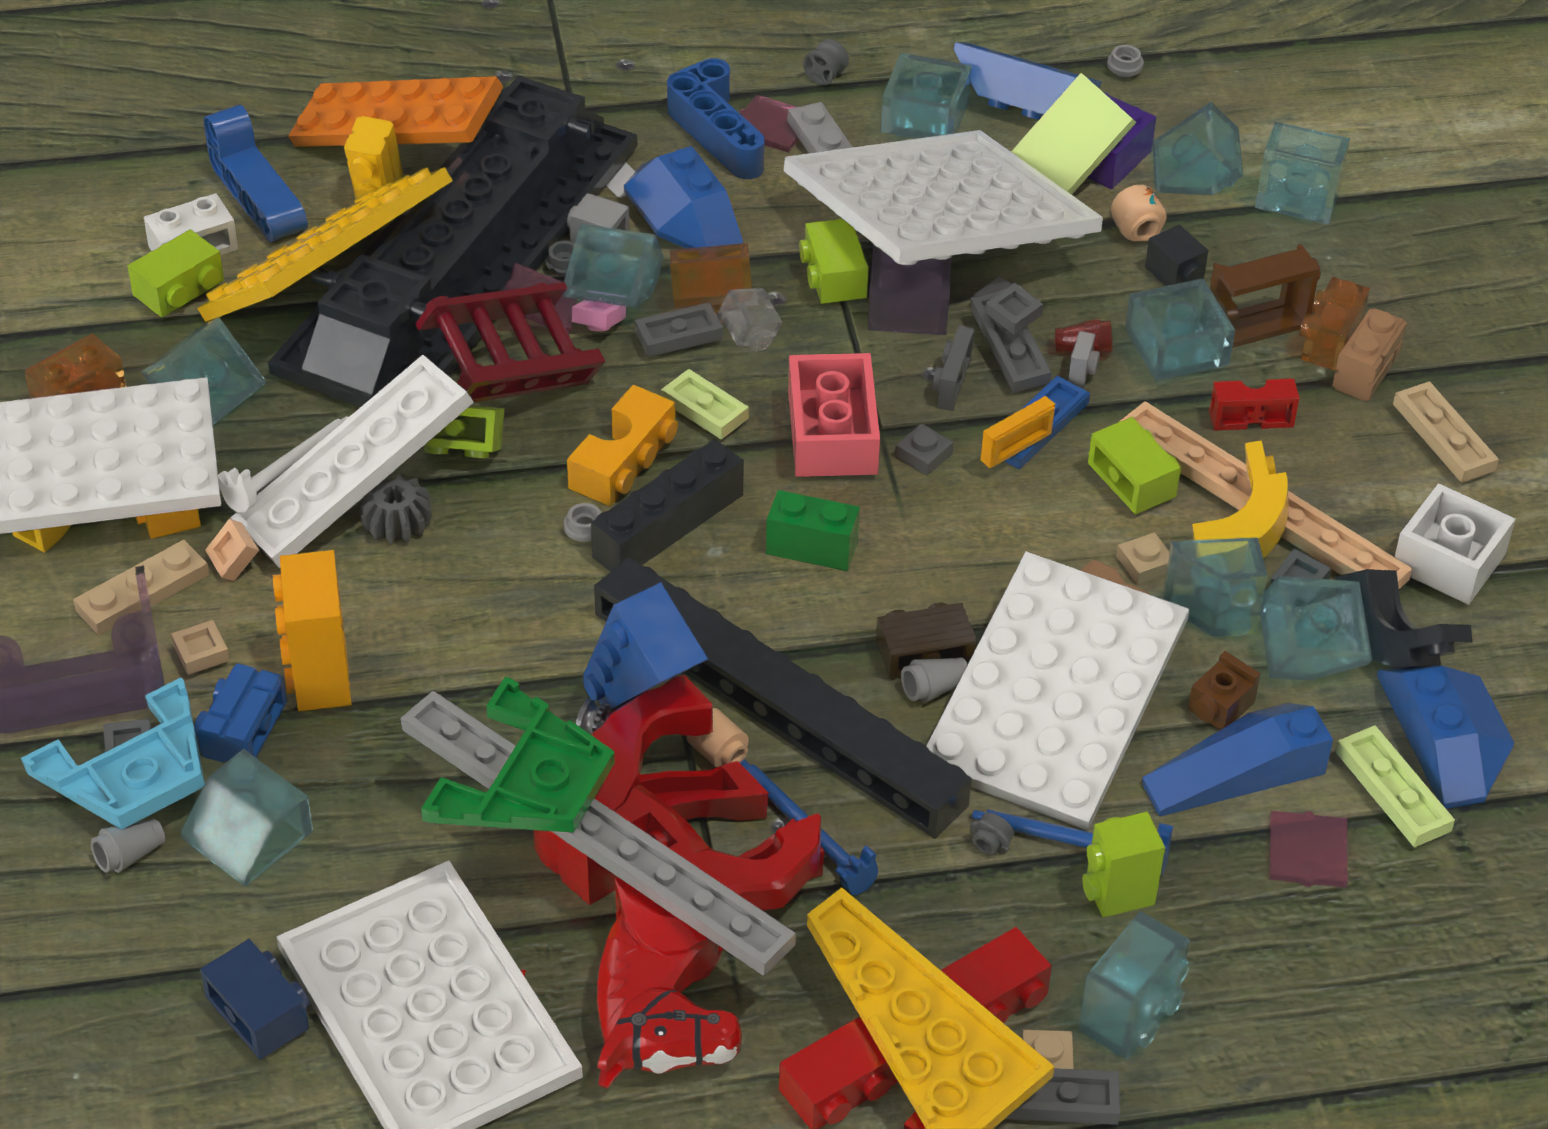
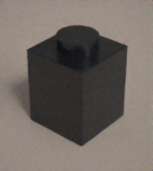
M1179 224L1149 238L1145 268L1169 290L1176 293L1204 280L1209 250Z

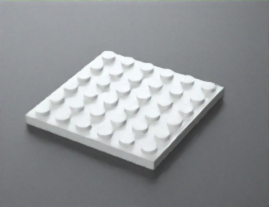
M981 130L785 157L784 172L812 193L819 201H822L832 209L836 215L852 225L856 231L862 233L876 247L893 258L896 263L902 265H913L919 260L931 258L946 260L951 258L952 255L963 253L982 254L985 250L995 248L1015 249L1020 244L1026 243L1047 244L1052 239L1064 237L1078 239L1084 237L1085 234L1101 232L1102 216Z

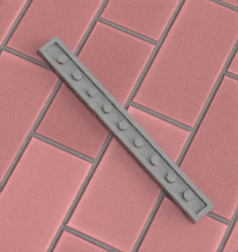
M435 691L429 693L401 717V725L404 732L488 789L515 748L514 744ZM596 799L592 801L574 833L551 831L763 976L795 946V932Z

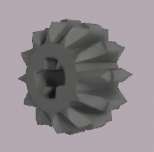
M402 474L395 480H389L386 477L382 480L381 484L375 486L360 500L361 522L365 531H370L375 541L386 537L390 545L396 539H403L409 543L411 535L423 536L425 526L430 524V519L432 518L431 500L427 488L421 487L417 478L405 481Z

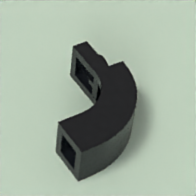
M1365 569L1335 577L1340 613L1350 636L1365 654L1379 663L1392 667L1410 668L1431 665L1441 666L1440 656L1455 654V646L1473 642L1471 625L1437 624L1419 629L1415 627L1406 617L1401 605L1397 570Z

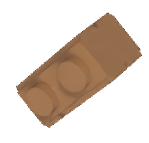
M1376 308L1370 309L1338 355L1337 370L1332 384L1335 390L1363 401H1369L1392 364L1400 355L1407 322L1388 312Z

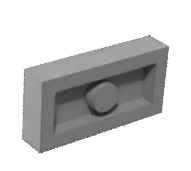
M822 102L788 110L787 122L808 153L853 148Z

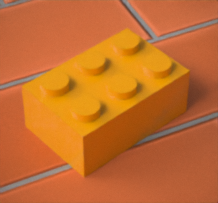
M334 550L280 556L281 574L272 576L275 602L283 601V605H277V608H275L277 633L282 635V638H280L282 665L291 664V667L284 668L287 694H296L298 711L350 706L352 702L346 639Z

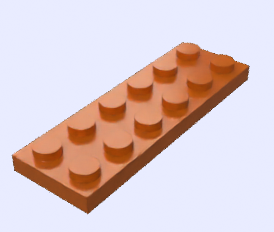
M497 76L322 83L314 91L313 97L303 113L297 118V122L288 137L295 147L345 146L349 135L352 134V128L357 117L365 116L391 121L394 124L397 144L472 142L504 87Z

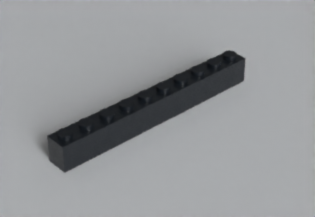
M628 557L594 585L595 615L607 621L614 604L661 582L708 658L684 671V674L934 839L969 807L972 777L968 776L963 769L937 756L922 742L914 741L894 728L888 720L875 716L860 706L852 697L844 696L827 685L818 675L809 673L796 665L784 653L775 651L765 645L750 631L742 630L725 619L717 610L708 608L700 603L683 588L669 583L652 568L643 566L631 557Z

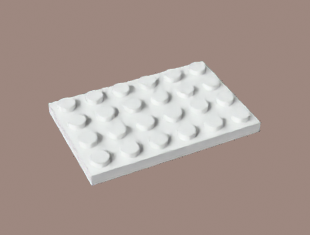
M207 377L0 402V534L221 506Z
M1025 552L927 747L931 752L948 763L959 766L968 776L972 777L971 787L1089 831L1188 620L1189 609Z
M449 860L276 936L279 950L306 993L311 1005L384 1129H476L583 1077L582 1065Z

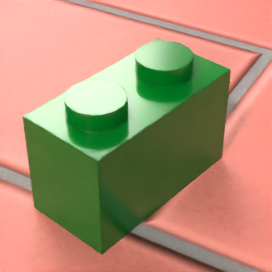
M777 490L766 519V554L848 571L858 544L860 506Z

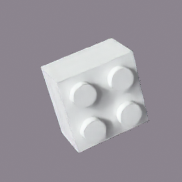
M1438 483L1401 531L1395 558L1412 568L1411 578L1469 605L1505 556L1516 519Z

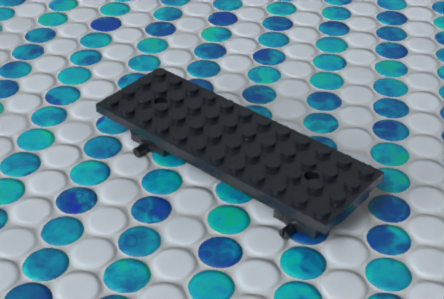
M518 75L508 87L502 89L474 140L461 143L439 168H446L452 182L397 216L366 252L360 254L349 267L339 272H334L320 266L312 271V282L328 286L329 290L318 301V306L268 361L269 374L358 407H362L422 355L446 375L450 376L459 364L441 328L418 330L415 324L426 310V305L431 300L440 296L453 298L522 288L549 255L550 246L559 242L570 229L567 226V218L572 207L578 206L587 193L595 196L600 193L638 146L637 134L604 124V117L585 109V97ZM474 323L460 324L458 327L471 350L481 336Z

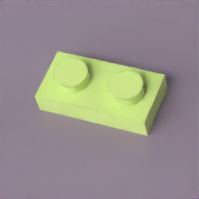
M690 369L661 389L662 397L675 402L676 411L721 440L749 419V407Z

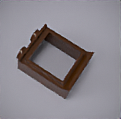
M1298 244L1296 250L1230 267L1214 263L1204 322L1223 349L1226 350L1309 328L1311 312L1315 307L1314 297L1317 282L1321 276L1317 260L1309 255L1302 244ZM1282 284L1280 297L1276 300L1238 309L1232 300V295L1235 297Z

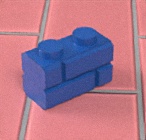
M237 663L232 668L227 679H219L214 689L213 703L208 712L201 711L195 722V733L199 740L201 754L207 759L223 763L226 760L234 766L246 769L252 767L287 703L284 678L277 673L265 670L258 672L254 667Z

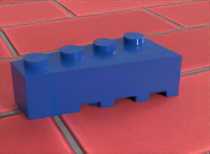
M661 582L613 605L583 674V684L587 694L592 700H598L600 705L603 703L609 704L611 709L708 659Z

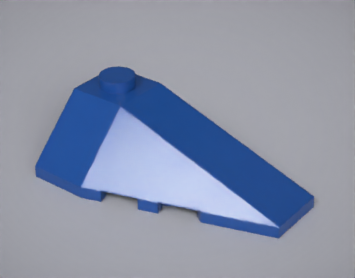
M1286 703L1247 713L1142 777V785L1156 812L1161 817L1324 775L1328 765L1333 738L1314 706Z

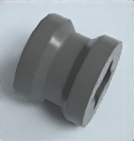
M832 39L821 41L816 49L809 52L803 59L805 73L813 82L820 85L831 83L836 75L843 72L849 64V57L844 47Z

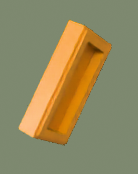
M1044 396L984 430L980 460L989 468L995 467L1052 434L1055 403L1047 396Z

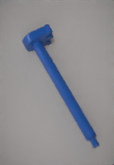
M745 759L740 762L766 789L768 800L790 821L793 818L798 821L808 817L755 764L750 765ZM821 828V847L825 850L824 854L838 866L835 872L839 875L841 884L853 895L866 891L874 883L878 875V866L875 859L877 855L868 846H864L859 859L854 855L850 856Z
M989 809L987 812L974 810L972 814V819L980 820L983 814L994 813L1005 819L1011 825L1014 832L1085 848L1092 844L1093 833ZM1159 823L1157 831L1165 846L1161 875L1163 876L1168 862L1173 826Z

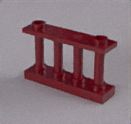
M540 282L531 287L453 298L440 296L431 300L426 305V310L415 323L418 330L441 328L462 370L460 378L456 383L469 394L474 403L588 384L606 362L599 348L585 351L576 349L554 306L568 289L565 282L554 284ZM540 313L560 355L549 356L548 354H543L524 315ZM508 319L528 360L516 361L515 359H510L491 320ZM475 324L495 365L482 366L476 363L458 325Z

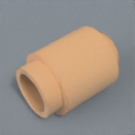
M713 708V732L700 736L687 735V742L714 767H719L730 762L738 761L740 763L744 760L748 752L749 738L745 732L719 709Z

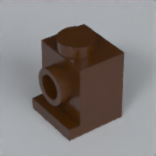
M1224 651L1219 656V661L1192 685L1188 709L1195 713L1202 721L1209 722L1221 730L1236 721L1255 703L1261 673Z

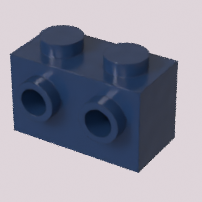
M250 938L200 968L206 998L259 1060L309 1029L306 1008L310 1004L306 993L297 982L293 981L289 984L282 976L280 965L275 957L268 950L262 953Z

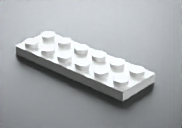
M422 355L257 495V502L253 507L242 513L236 512L231 519L243 523L254 543L281 568L280 556L297 554L474 402L461 386Z

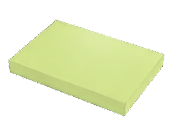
M1080 73L1011 152L1072 195L1135 125L1136 121L1086 76Z

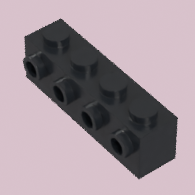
M713 439L700 449L692 451L687 458L672 468L664 470L656 479L641 489L633 491L622 502L610 510L600 513L591 522L592 558L610 572L628 557L642 565L743 496L744 460L716 439Z

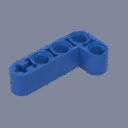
M709 58L671 74L667 79V113L736 177L754 179L762 175L764 171V136L728 104L730 100L729 64L722 59Z
M239 104L205 116L203 121L211 165L217 176L269 242H274L306 230L308 228V221L300 201L255 146L253 127L246 109Z

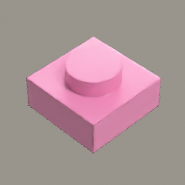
M590 296L572 307V322L587 325V328L591 331H607L613 325L626 318V303L601 297Z

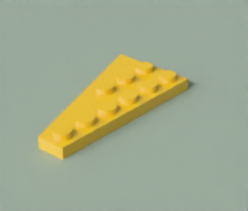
M840 888L807 914L808 929L926 1129H993L1053 1078L1054 1065L846 890Z

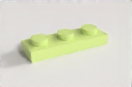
M1376 725L1338 740L1335 751L1414 848L1452 832L1455 819Z

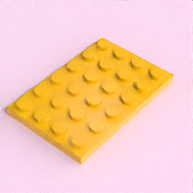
M426 167L411 176L407 175L394 183L390 182L375 191L373 189L354 200V205L347 209L342 208L325 218L326 222L324 224L306 230L296 237L297 241L288 246L284 245L266 256L267 260L259 265L256 263L236 275L237 279L229 284L224 283L208 292L206 296L209 301L198 307V311L206 322L275 296L452 182L450 175L445 167L432 173Z

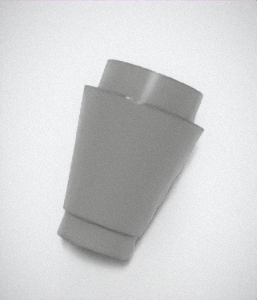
M961 657L956 659L913 660L909 666L904 667L902 670L901 682L903 690L911 701L919 700L922 703H926L956 688L968 664Z
M155 818L136 822L122 830L116 826L100 830L98 836L91 839V850L96 863L103 872L107 873L114 870L119 873L157 848V846L164 844L165 834L161 824Z

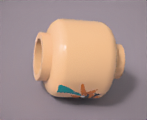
M1133 185L1125 188L1118 193L1111 205L1112 218L1119 231L1126 239L1131 241H1148L1150 237L1160 233L1167 219L1166 210L1158 195L1151 187L1146 185Z

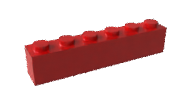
M1014 927L941 969V971L1001 1022L1005 1023L1009 1016L1025 1007L1033 1008L1043 1001L1048 994L1052 965L1017 927ZM860 1016L786 1058L779 1064V1091L810 1129H819L826 1124L832 1125L840 1122L849 1114L851 1109L868 1099L870 1101L879 1099L892 1085L898 1082Z

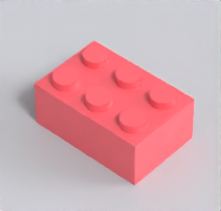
M871 353L789 355L788 395L795 477L878 475L880 433Z

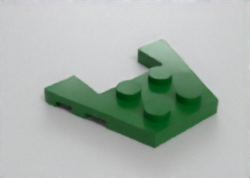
M505 676L486 705L487 718L516 727L525 732L487 792L441 777L421 808L422 821L439 824L574 833L615 764L614 751L571 720L568 722L561 720L549 711V705L537 696L533 699L520 690L519 683Z

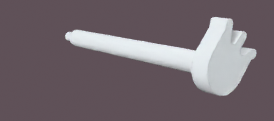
M345 416L342 419L334 420L253 477H250L248 469L240 474L236 468L229 472L222 471L219 473V487L226 503L231 509L241 513L253 507L257 502V491L278 478L349 417Z

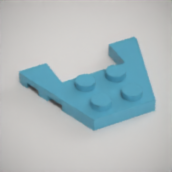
M179 678L145 695L148 707L161 723L160 725L79 766L76 765L58 739L22 757L21 760L25 771L31 777L121 830L205 787L190 700L184 680Z

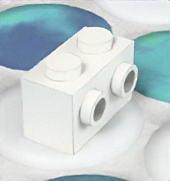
M217 193L144 216L148 246L151 251L189 229L217 248L221 255L238 250L234 219Z

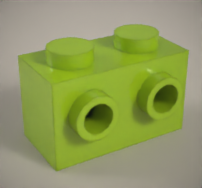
M844 219L805 223V239L799 240V253L802 263H808V283L810 289L816 288L821 304L867 298L868 266L854 227Z
M191 229L127 265L133 296L162 318L224 281L220 251Z
M470 405L456 419L424 445L423 452L448 454L449 448L463 449L464 456L489 458V452L501 450L504 408Z
M1133 416L1091 434L1088 464L1135 515L1177 496L1181 474L1179 463L1175 457L1169 455L1155 441L1152 433L1144 429Z
M1148 811L1126 817H1112L1094 824L1092 844L1087 846L1088 870L1087 873L1083 874L1082 882L1088 900H1095L1103 918L1155 905L1165 846Z

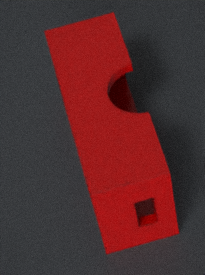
M1270 379L1266 380V384L1263 387L1257 389L1247 387L1242 381L1214 382L1209 407L1213 430H1246L1248 424L1259 423L1261 429L1294 428L1300 399L1295 380Z

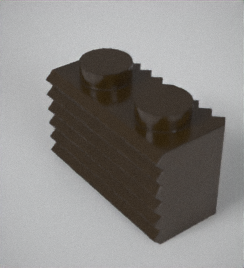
M939 602L930 605L926 609L908 612L893 610L885 616L877 617L876 642L889 679L893 681L897 677L901 679L903 668L909 666L913 660L956 659L961 657L969 664L975 652L976 636L973 633V628H971V623L962 602L949 605Z

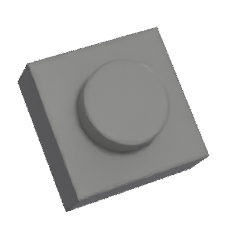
M1079 331L1071 357L1069 382L1084 389L1088 374H1096L1100 352L1093 350L1095 334Z

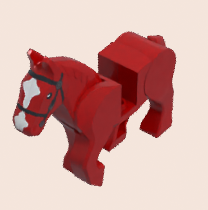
M685 675L673 678L660 687L645 691L613 713L609 712L602 726L591 734L611 748L615 756V764L594 799L760 910L783 908L809 879L823 875L825 850L821 847V815L818 813L798 821L793 818L784 827L777 829L775 834L759 846L740 856L710 848L686 821L698 817H722L738 822L767 819L768 792L738 761L721 765L712 770L663 771L641 775L643 754L652 742L661 736L673 734L700 736L713 732V705ZM533 830L534 848L541 862L553 872L559 874L562 882L589 906L615 891L616 922L612 926L605 944L597 982L598 1018L604 1041L597 1068L601 1069L598 1085L609 1089L620 1074L628 1069L662 1074L686 1067L722 1065L732 1061L740 1053L742 1047V1031L738 1018L733 1013L723 1010H706L695 1005L681 994L691 983L707 978L719 962L724 949L553 832Z

